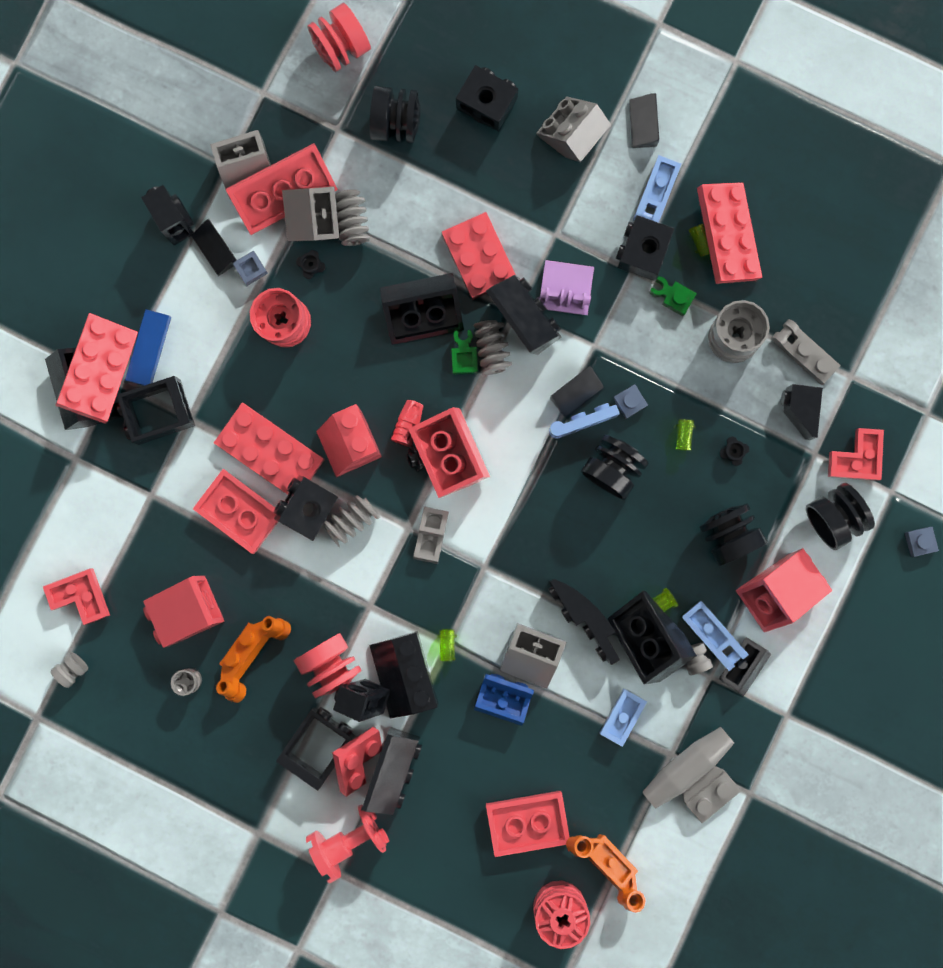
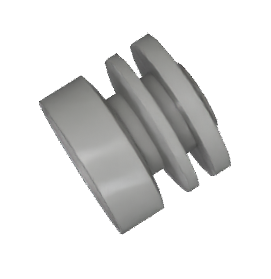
M746 300L733 301L726 305L718 314L709 330V346L713 353L721 360L730 363L744 362L751 358L768 337L770 326L766 313L757 304ZM732 334H739V337H732Z

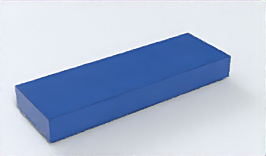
M145 309L125 381L142 386L153 383L171 316Z

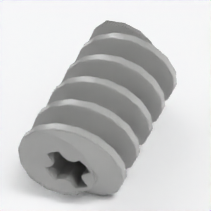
M344 190L335 194L337 220L339 222L338 230L340 231L339 240L342 241L341 244L344 246H356L370 241V236H363V233L369 231V227L361 226L362 223L368 221V218L360 216V214L366 212V208L359 207L360 204L365 202V198L357 196L360 194L358 190Z
M496 320L475 323L473 325L474 328L479 329L475 332V337L480 338L476 342L477 347L483 348L478 352L479 357L484 358L480 361V366L486 368L481 371L482 375L497 374L505 371V368L512 365V362L504 361V358L508 357L510 352L502 351L503 348L508 346V342H501L500 340L507 336V333L499 332V329L504 327L505 323H500Z
M356 495V505L348 501V511L340 507V517L332 513L331 518L333 522L324 521L325 530L338 547H340L338 540L343 543L348 542L346 534L352 537L356 536L354 528L360 531L364 530L362 522L371 525V515L376 519L380 518L366 497L362 499Z

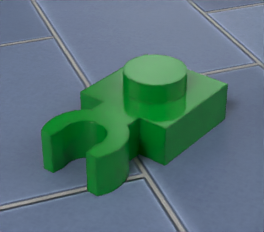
M658 276L655 282L662 286V290L651 288L649 293L654 297H664L665 300L662 305L684 316L697 293L676 281L671 287L665 278Z
M468 330V338L466 340H460L458 331L454 332V341L459 348H451L453 375L478 373L476 347H469L473 338L471 330Z

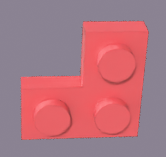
M855 429L854 453L829 452L828 477L881 480L884 430Z
M93 568L43 586L51 610H56L75 602L83 625L110 616Z
M374 727L332 752L339 789L346 797L366 784L363 763L382 751L380 732Z

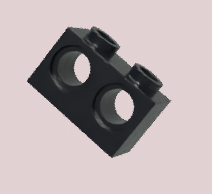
M367 679L340 685L334 696L335 704L333 710L358 722L384 714L391 690Z

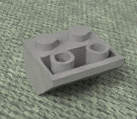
M566 96L558 104L557 109L543 122L542 127L536 134L565 158L581 162L611 124L598 104Z
M258 130L210 144L225 189L271 166L264 141Z
M334 187L282 190L287 241L339 238Z
M517 623L499 671L547 689L558 667L567 642Z

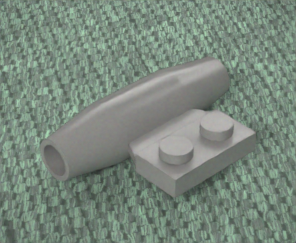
M719 727L695 741L662 768L644 789V796L654 808H658L683 794L684 802L701 823L705 822L741 792L740 788L724 769L716 766L733 746V740L722 727Z

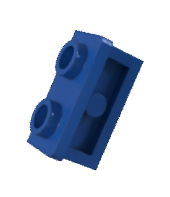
M486 674L482 681L474 710L522 726L534 690L521 682L512 683L506 681L504 677L498 674Z

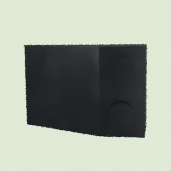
M646 591L639 593L607 618L644 685L661 682L697 656L684 633Z

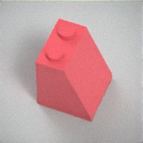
M357 404L332 414L316 431L336 477L382 457L366 419Z
M803 548L786 555L736 590L763 632L794 623L832 591L826 579L821 575L812 562L811 557Z
M205 576L189 577L143 601L145 605L143 608L144 614L148 621H152L155 628L153 631L154 638L163 648L225 622Z

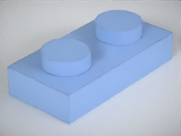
M623 688L599 733L623 747L647 701Z

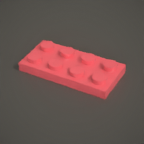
M313 143L226 188V192L250 235L285 218L282 190L334 187L335 191L338 189L316 145Z
M702 184L697 187L715 283L746 282L761 279L762 273L744 184Z
M89 313L55 406L106 424L138 332Z
M243 402L214 441V444L287 495L289 493L287 487L293 478L297 479L300 475L311 480L325 460Z

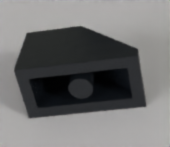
M792 384L782 392L781 405H784V414L805 440L818 438L823 388Z

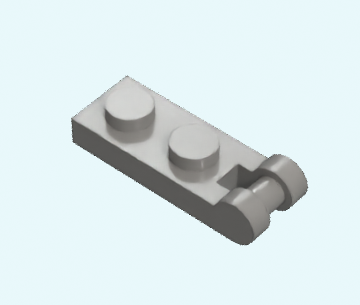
M790 319L783 324V329L780 332H776L771 337L772 341L821 385L841 366ZM790 335L796 339L792 344L787 340Z

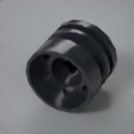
M374 87L370 111L371 140L388 141L391 130H395L397 142H402L404 131H406V142L414 144L415 136L419 129L421 112L418 90H411L409 100L406 101V89H401L398 100H394L392 88Z
M604 435L601 443L605 447L598 445L595 448L596 452L602 457V460L590 457L580 472L603 490L619 499L625 500L634 487L633 483L627 478V475L639 478L642 473L636 467L646 469L649 463L631 445L622 440Z
M842 483L837 486V490L829 491L828 499L822 496L806 505L805 510L811 525L822 541L833 550H838L851 542V534L856 537L861 536L864 531H869L875 526L874 517L867 503L858 491L848 483Z
M748 503L727 508L711 516L703 525L699 526L701 532L712 528L714 530L713 534L705 538L706 542L717 539L720 542L719 545L711 550L718 566L745 556L768 543L761 528L747 529L746 525L755 519L754 515L744 519L741 517V514L750 510Z

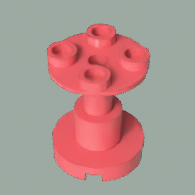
M362 804L358 806V811L363 825L344 835L342 832H339L327 840L319 831L306 836V843L311 841L313 846L308 849L310 856L322 877L328 874L330 877L327 880L328 883L341 878L338 863L352 856V849L371 839L380 852L384 853L386 851V844L389 842L386 832L383 828H378L374 821L377 819L375 813L361 810Z

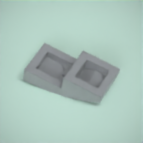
M424 507L413 559L438 564L449 514L448 511Z

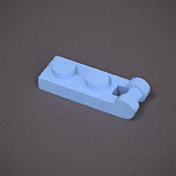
M658 155L633 221L636 215L659 223L681 163ZM646 206L656 209L654 215L645 212Z
M606 403L594 408L595 412L586 415L585 412L573 415L570 422L563 424L560 421H555L549 428V435L554 439H559L616 418L620 413L617 405L609 407V404Z
M699 601L682 616L686 623L729 671L735 667L734 664L739 659H745L749 655L702 601ZM730 645L734 651L726 656L722 651Z

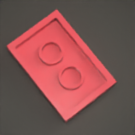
M487 212L441 232L472 300L487 294L486 290L516 275Z
M222 469L193 507L194 511L252 554H255L278 523L274 519L276 507L225 469Z
M561 791L486 803L495 857L566 845L568 838H570Z

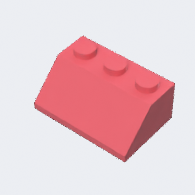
M452 407L408 428L438 498L490 477L460 408Z

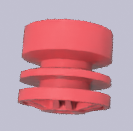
M344 2L329 11L331 25L321 16L318 18L320 28L314 22L307 26L315 49L322 60L334 72L341 69L339 60L345 66L349 64L347 51L357 59L371 50L369 40L362 26Z
M281 288L268 289L255 298L250 308V322L254 331L273 345L293 347L301 343L309 333L311 315L308 308L290 291ZM282 317L288 319L286 324L280 322Z
M341 633L293 660L301 675L314 672L315 677L307 683L308 687L317 682L321 684L322 687L312 692L314 698L337 691L340 685L350 683L362 671L359 665L351 670L347 669L346 665L355 660L354 656L342 660L340 655L347 650L348 645Z
M552 881L544 885L536 894L533 903L536 929L541 939L549 946L558 949L572 948L581 943L588 934L590 913L581 891L571 883ZM566 914L567 920L562 919L559 922L557 916L563 917V915Z

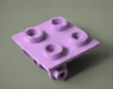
M545 260L540 300L547 310L588 315L594 267Z

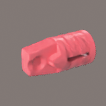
M413 400L406 401L398 417L391 441L407 447L413 446V439L408 428L420 423L423 410L422 404Z

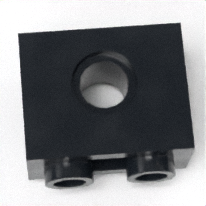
M475 65L456 97V108L471 116L475 121L499 131L518 99V88L512 81L508 79L502 80L495 76L490 69L486 67L480 68ZM487 97L490 98L492 101L488 104H484L480 100L482 98Z
M164 185L149 189L146 195L141 197L158 228L173 245L180 243L194 233L192 226L195 224L179 197L176 194L171 195Z
M636 215L634 222H628L624 236L628 237L625 246L620 245L615 258L620 260L617 268L655 281L675 228ZM650 245L654 252L651 254L645 253L642 246Z
M299 475L297 479L293 478L287 487L289 493L285 500H280L274 510L276 514L274 519L314 541L338 496ZM312 503L314 507L313 512L305 516L303 513L304 505Z

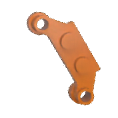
M271 616L265 617L263 621L256 624L248 623L219 663L222 666L221 679L216 686L217 693L234 703L241 702L246 695V686L239 682L240 678L269 638L273 637L278 640H284L289 636L291 632L290 623L281 618L275 619Z
M599 834L597 838H589L582 835L568 838L566 842L567 850L577 857L588 858L618 889L617 900L620 905L624 906L626 910L635 913L640 912L644 908L645 897L643 893L637 891L635 874L638 870L605 835Z

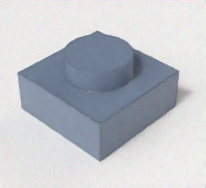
M254 250L233 262L246 286L268 274Z
M635 384L613 397L625 419L648 406Z
M933 526L905 532L911 557L939 551Z

